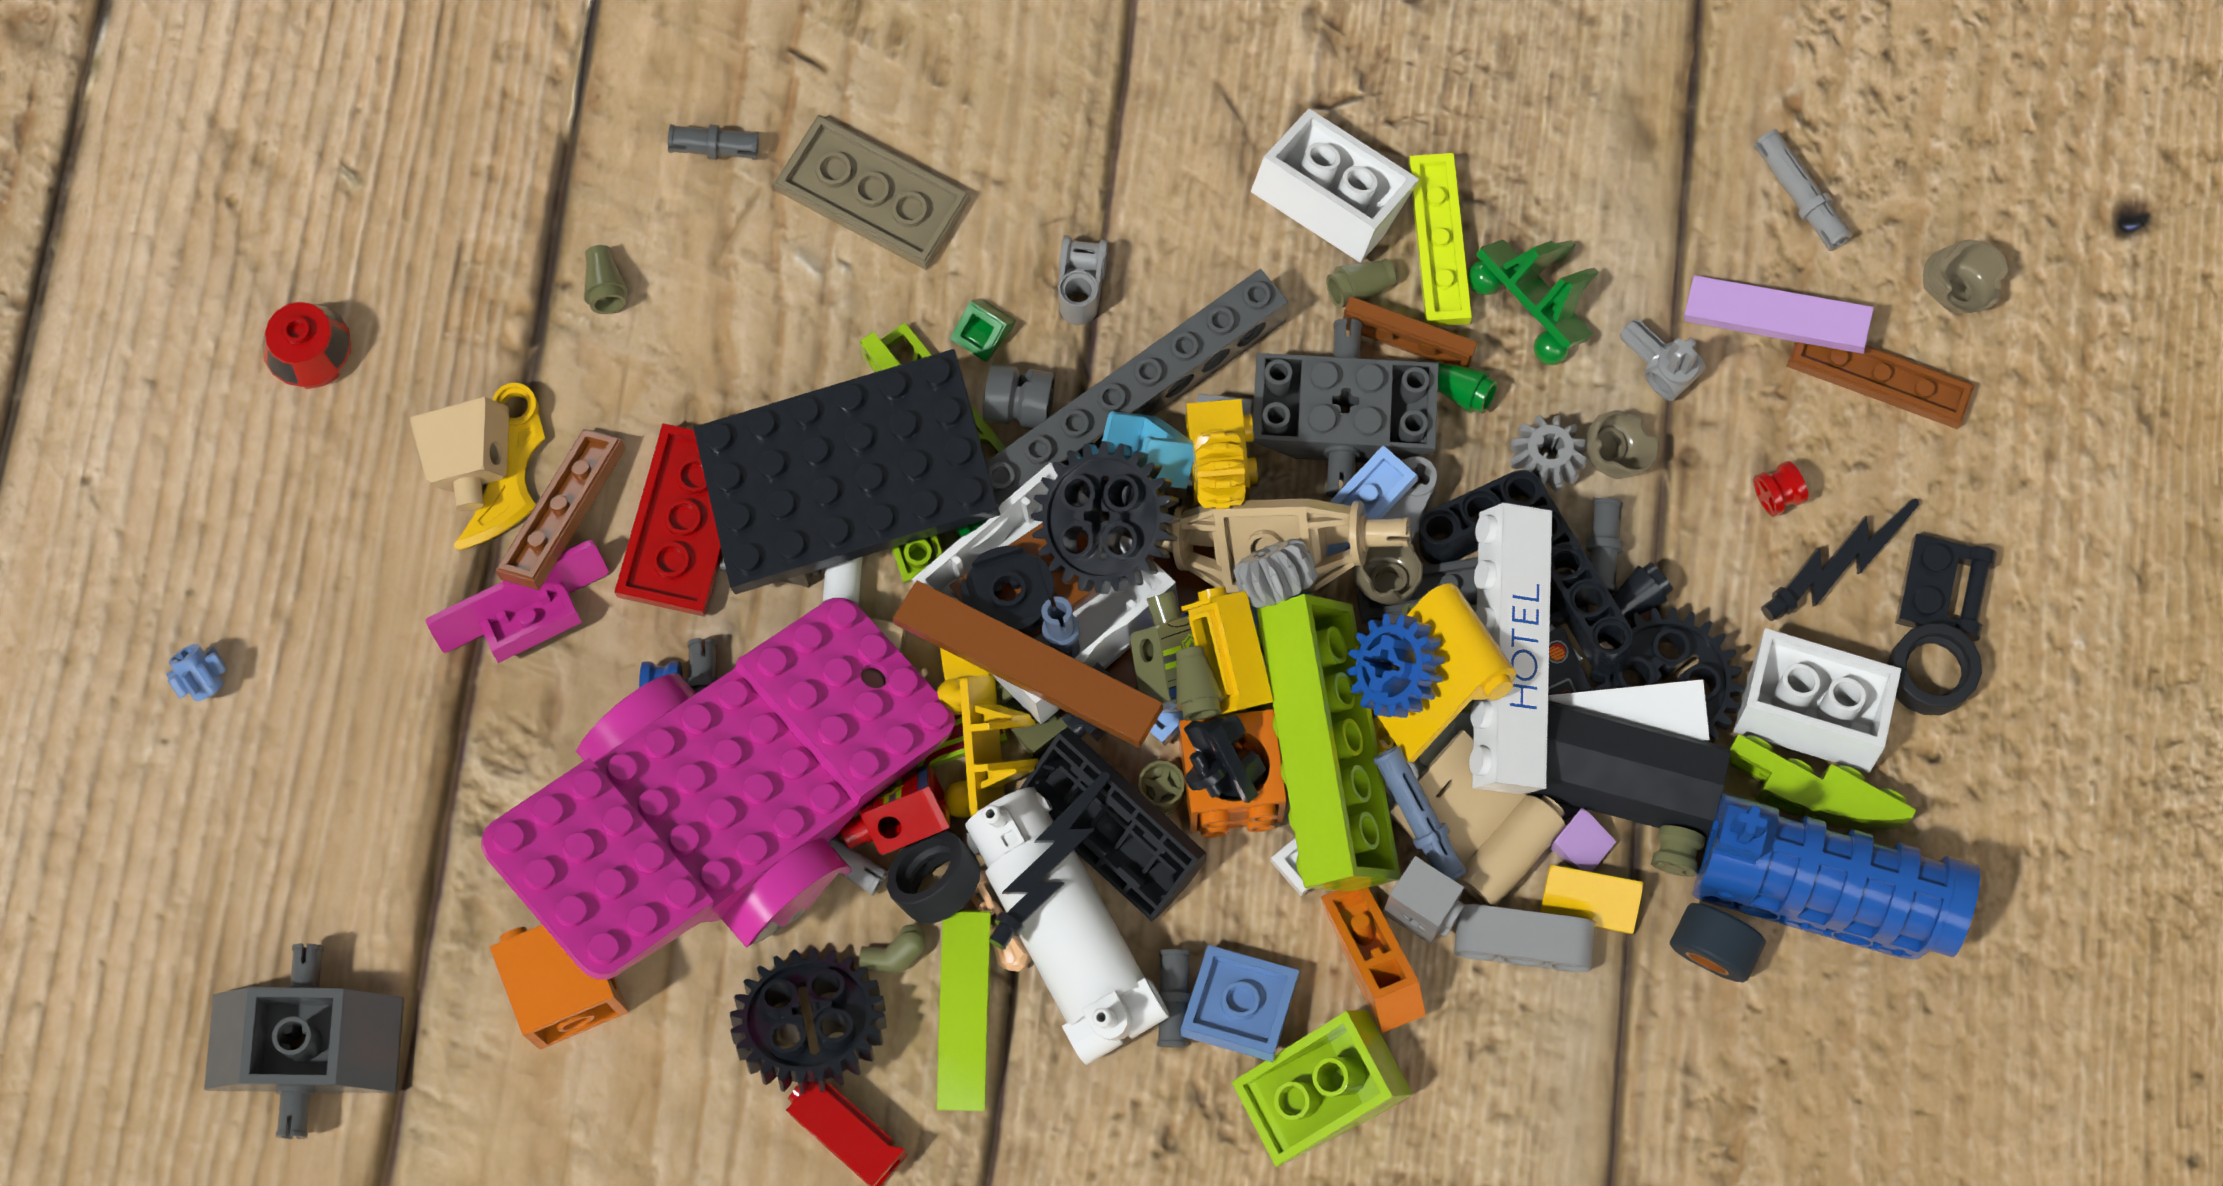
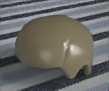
M1614 410L1599 415L1587 430L1586 446L1591 463L1599 472L1613 479L1640 475L1648 471L1658 459L1659 439L1657 436L1646 433L1643 428L1642 417Z
M1411 543L1410 547L1406 548L1403 546L1369 547L1364 566L1353 567V578L1357 588L1369 599L1389 606L1397 605L1410 600L1420 588L1423 580V564L1416 552H1414V547Z

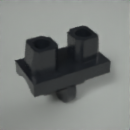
M1225 713L1209 722L1192 721L1184 728L1196 751L1189 757L1194 767L1185 776L1190 789H1206L1211 798L1217 796L1224 799L1241 797L1245 803H1249L1258 795L1253 784L1266 771V768L1260 756L1253 750L1243 749L1237 754L1232 746L1245 735L1246 731L1237 715Z

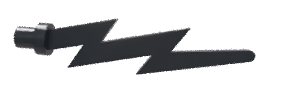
M1917 499L1909 500L1869 538L1867 516H1864L1823 567L1820 547L1816 548L1785 588L1779 587L1772 593V599L1761 607L1765 617L1770 621H1774L1783 613L1791 614L1798 608V600L1809 587H1811L1812 607L1816 606L1855 557L1857 574H1860L1919 506V501Z
M1102 772L1034 841V843L1053 844L1002 892V894L1026 895L1007 913L1000 912L995 920L997 927L989 938V941L996 947L1005 950L1013 936H1020L1025 928L1023 923L1064 885L1065 882L1041 881L1094 832L1095 828H1070L1110 779L1109 772Z

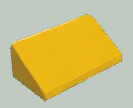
M1550 865L1546 871L1540 912L1585 918L1596 923L1595 928L1633 934L1644 883Z

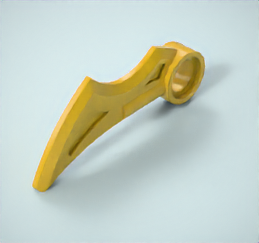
M508 383L501 386L492 398V400L505 405L512 397H522L527 400L528 407L522 416L517 418L509 417L507 474L501 480L487 483L483 494L484 507L474 512L471 520L454 543L456 550L461 551L480 545L503 534L526 518L536 506L528 492L525 473L532 453L546 438L539 417V403L534 393L526 385Z

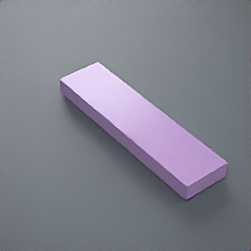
M1694 275L1685 310L1684 322L1864 354L1874 307Z

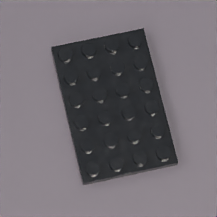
M955 349L693 427L730 588L734 594L1001 515Z

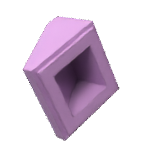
M1582 807L1553 842L1550 850L1574 869L1593 872L1616 841Z

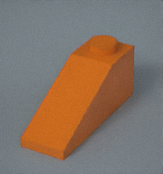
M1369 887L1356 891L1336 890L1321 896L1323 906L1360 991L1381 1032H1387L1426 1016L1419 981Z

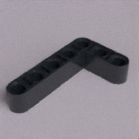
M1526 470L1511 472L1439 505L1422 516L1419 524V549L1422 557L1427 562L1438 564L1455 561L1478 550L1479 542L1475 535L1478 521L1471 517L1478 515L1481 511L1501 503L1551 510L1553 536H1551L1550 597L1590 664L1597 671L1604 674H1615L1627 667L1630 661L1633 637L1631 627L1543 483L1534 473ZM1521 495L1530 498V500L1517 502L1512 498ZM1436 533H1444L1449 537L1444 540H1435L1430 536ZM1567 567L1574 570L1575 573L1561 575L1555 570ZM1591 604L1598 609L1593 612H1584L1578 606ZM1605 641H1614L1621 647L1615 650H1608L1600 644Z

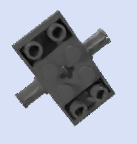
M1347 318L1334 321L1333 357L1270 353L1256 354L1252 442L1294 459L1328 461L1325 494L1331 498L1339 491V480L1343 482V488L1355 475V462L1367 463L1382 446H1385L1400 460L1435 452L1439 363L1361 359V330L1363 329V324L1356 319H1351L1349 337L1346 336ZM1340 406L1350 408L1349 413H1341Z
M302 943L292 945L293 959L290 986L285 988L246 987L213 994L204 1090L276 1092V1094H280L277 1138L293 1139V1136H296V1139H306L308 1137L310 1096L315 1095V1092L397 1094L404 998L344 988H320L321 961L324 946L317 944H307L306 948L303 947L304 944ZM303 1032L306 1034L305 1041L296 1049L292 1046L293 1040L301 1039Z

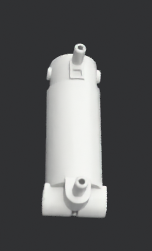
M1034 787L1020 789L999 798L978 811L965 824L968 831L967 844L975 855L980 853L988 868L985 871L986 876L1006 913L1026 894H1002V892L1053 844L1034 843L1053 823L1048 813L1052 810L1050 802L1039 794ZM1074 850L1041 881L1065 883L1023 923L1025 928L1019 937L1066 1021V1024L1062 1026L1079 1058L1085 1065H1088L1124 1044V1038L1129 1036L1133 1039L1169 1018L1170 1015L1153 981L1146 979Z

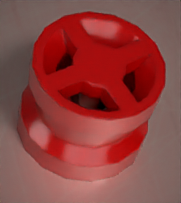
M1791 461L1779 464L1775 472L1770 474L1762 472L1753 478L1756 495L1762 507L1772 517L1782 514L1785 507L1790 504L1801 505L1809 499L1804 478Z

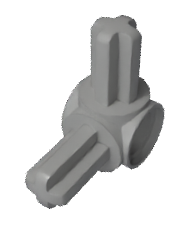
M1639 319L1629 322L1620 333V339L1648 364L1645 368V377L1649 385L1657 394L1668 401L1675 400L1706 369L1703 359L1695 351L1697 343L1691 337L1686 342L1678 337L1674 342L1671 341L1665 344Z

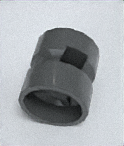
M992 363L985 389L983 421L1009 424L1013 419H1018L1021 427L1035 428L1051 415L1055 389V373L1029 369L1025 375H1022L1018 367Z

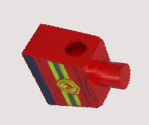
M930 762L896 780L862 807L860 816L851 819L840 830L845 843L851 851L873 841L881 855L887 854L950 828L949 808L946 801H944L945 793Z

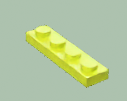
M1454 153L1410 156L1408 162L1409 173L1419 178L1411 194L1425 323L1435 327L1470 324L1472 316Z

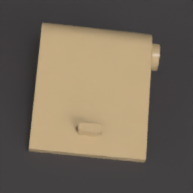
M1460 730L1421 773L1417 780L1440 823L1447 824L1450 830L1447 836L1463 866L1467 869L1465 874L1454 881L1464 887L1463 890L1479 905L1496 907L1565 829L1566 824L1562 819L1565 812L1554 800L1545 795L1539 799L1526 794L1472 788L1473 774L1470 771L1469 760L1473 750V739L1464 730ZM1448 783V785L1443 789V791L1436 797L1440 790ZM1395 802L1389 809L1390 816L1414 839L1413 831L1399 805Z

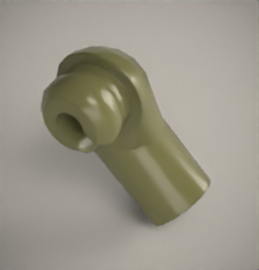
M905 925L887 948L862 946L859 968L865 966L868 968V971L892 973L905 971L923 953L925 947L923 930L917 925Z

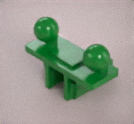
M1505 240L1482 246L1476 252L1480 261L1474 263L1468 271L1467 279L1470 288L1477 294L1491 295L1503 283L1543 325L1546 331H1543L1536 337L1533 345L1534 354L1541 363L1557 365L1566 359L1569 348L1589 340L1593 335L1592 331L1579 319L1574 311L1583 290L1599 272L1595 268H1590L1562 277L1552 289L1539 276L1547 266L1562 261L1575 247L1572 240L1559 243L1549 241L1537 245L1521 255Z

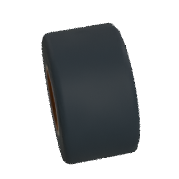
M1690 903L1687 906L1670 940V946L1683 958L1722 978L1741 983L1749 979L1766 944L1762 934L1750 925L1726 912L1701 903Z

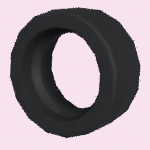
M1926 623L1911 629L1892 649L1887 662L1888 665L1901 668L1896 698L1906 708L1922 715H1943L1956 710L1976 690L1982 675L1981 656L1974 642L1960 629L1945 623ZM1924 644H1936L1946 648L1956 657L1961 667V677L1958 685L1951 692L1943 695H1932L1922 691L1912 682L1907 672V661L1910 654L1917 647Z
M941 831L909 844L901 850L888 871L886 887L891 899L909 917L918 923L934 924L948 919L961 910L969 901L980 881L981 866L976 855L959 837L949 831ZM950 861L946 872L937 883L927 890L917 893L922 880L931 870L942 863Z

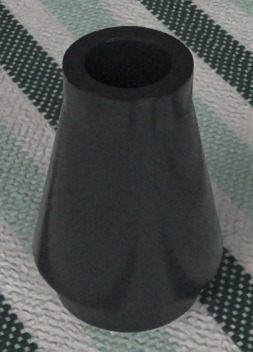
M1649 562L1643 568L1638 565L1612 597L1625 619L1629 621L1634 613L1641 615L1666 602V596L1673 591V587L1664 574L1652 562Z

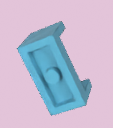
M1111 411L1108 414L1102 441L1114 443L1116 449L1120 443L1132 446V455L1137 450L1146 452L1148 454L1146 465L1154 462L1162 466L1156 479H1171L1173 483L1170 487L1187 488L1193 464V441L1157 416Z

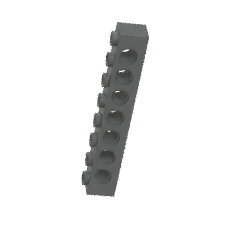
M1261 268L986 461L998 507L1050 462L1052 464L1057 462L1069 466L1067 452L1069 450L1078 452L1083 456V446L1086 443L1096 445L1099 450L1108 414L1111 411L1155 415L1286 322L1287 299Z

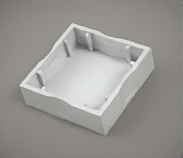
M1052 463L1047 464L1001 503L999 507L1000 516L990 518L975 531L961 537L912 579L913 584L918 580L956 599L951 593L949 585L968 573L973 568L972 563L979 555L996 547L1008 546L1042 523L1041 521L1031 519V514L1043 511L1044 505L1034 499V495H1047L1049 491L1042 483V477L1055 480L1058 476L1054 471ZM1079 490V502L1081 505H1084L1089 498ZM1101 516V523H1102V522L1105 521V519ZM1083 530L1081 533L1089 541L1086 530ZM1122 535L1120 547L1123 553L1130 549L1132 540ZM1104 551L1103 554L1101 555V558H1102L1103 560H1104V559L1106 558V556H1107V554H1106L1105 551ZM1156 564L1159 571L1157 574L1141 571L1143 585H1132L1127 580V592H1115L1111 586L1109 594H1099L1075 610L1073 615L1078 620L1080 627L1078 638L1080 652L1074 659L1090 667H1093L1097 662L1105 669L1131 647L1130 637L1133 632L1154 626L1147 598L1174 590L1177 604L1179 605L1176 582ZM1043 633L1034 638L1050 646L1045 641ZM993 675L1041 725L1060 709Z

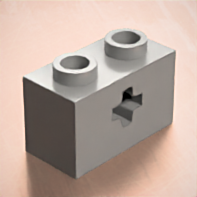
M1415 856L1389 895L1383 914L1431 944L1438 933L1446 938L1465 906V904L1458 900L1464 887Z

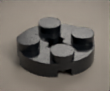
M1000 546L979 555L972 563L973 568L968 572L966 580L963 578L961 584L962 603L1026 635L1043 625L1042 606L1049 599L1053 607L1054 597H1056L1053 576L1046 562L1036 555L1034 557L1032 554L1023 552L1022 548L1016 546ZM1010 583L1013 589L1021 588V592L1015 595V599L1012 601L998 599L996 595L1002 593V585Z

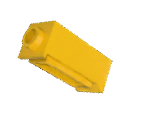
M1225 586L1198 592V602L1182 606L1181 608L1182 611L1188 610L1195 647L1204 648L1205 656L1224 698L1220 703L1221 713L1216 716L1274 702L1247 592L1241 591L1227 594Z

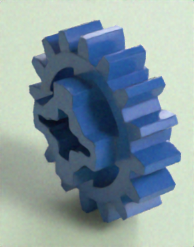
M1387 613L1383 615L1382 621L1370 620L1368 622L1370 634L1358 632L1356 637L1361 647L1359 650H1350L1348 654L1356 659V666L1347 669V675L1357 676L1358 680L1351 688L1352 693L1364 695L1360 705L1364 708L1374 709V714L1378 716L1407 718L1409 711L1420 713L1423 711L1421 698L1430 700L1435 698V694L1430 688L1432 682L1437 683L1443 680L1440 674L1435 673L1436 666L1445 662V657L1434 654V650L1441 643L1440 639L1429 637L1431 626L1417 622V618L1403 614L1398 616Z

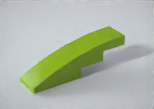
M959 910L948 919L943 920L937 1110L985 1111L991 911Z

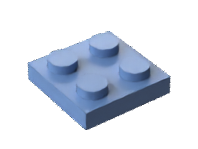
M1208 945L1181 1026L1180 1036L1273 1062L1299 979V970Z

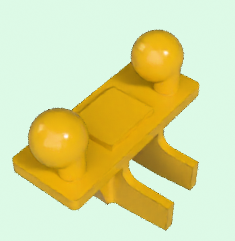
M993 675L961 677L960 679L952 678L941 683L937 689L940 702L946 708L952 710L954 716L962 714L967 781H957L951 784L944 795V801H946L949 808V813L958 818L972 817L985 806L1005 796L1004 785L1035 771L1034 767L1039 762L1038 758L1002 761L999 729L1036 726V721L1028 713L997 705L996 681Z

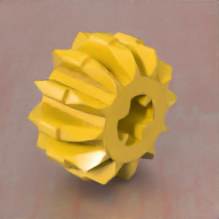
M1223 429L1198 433L1193 440L1194 476L1198 502L1203 508H1215V510L1230 509V506L1241 505L1246 493L1245 464L1241 438L1235 431H1223Z

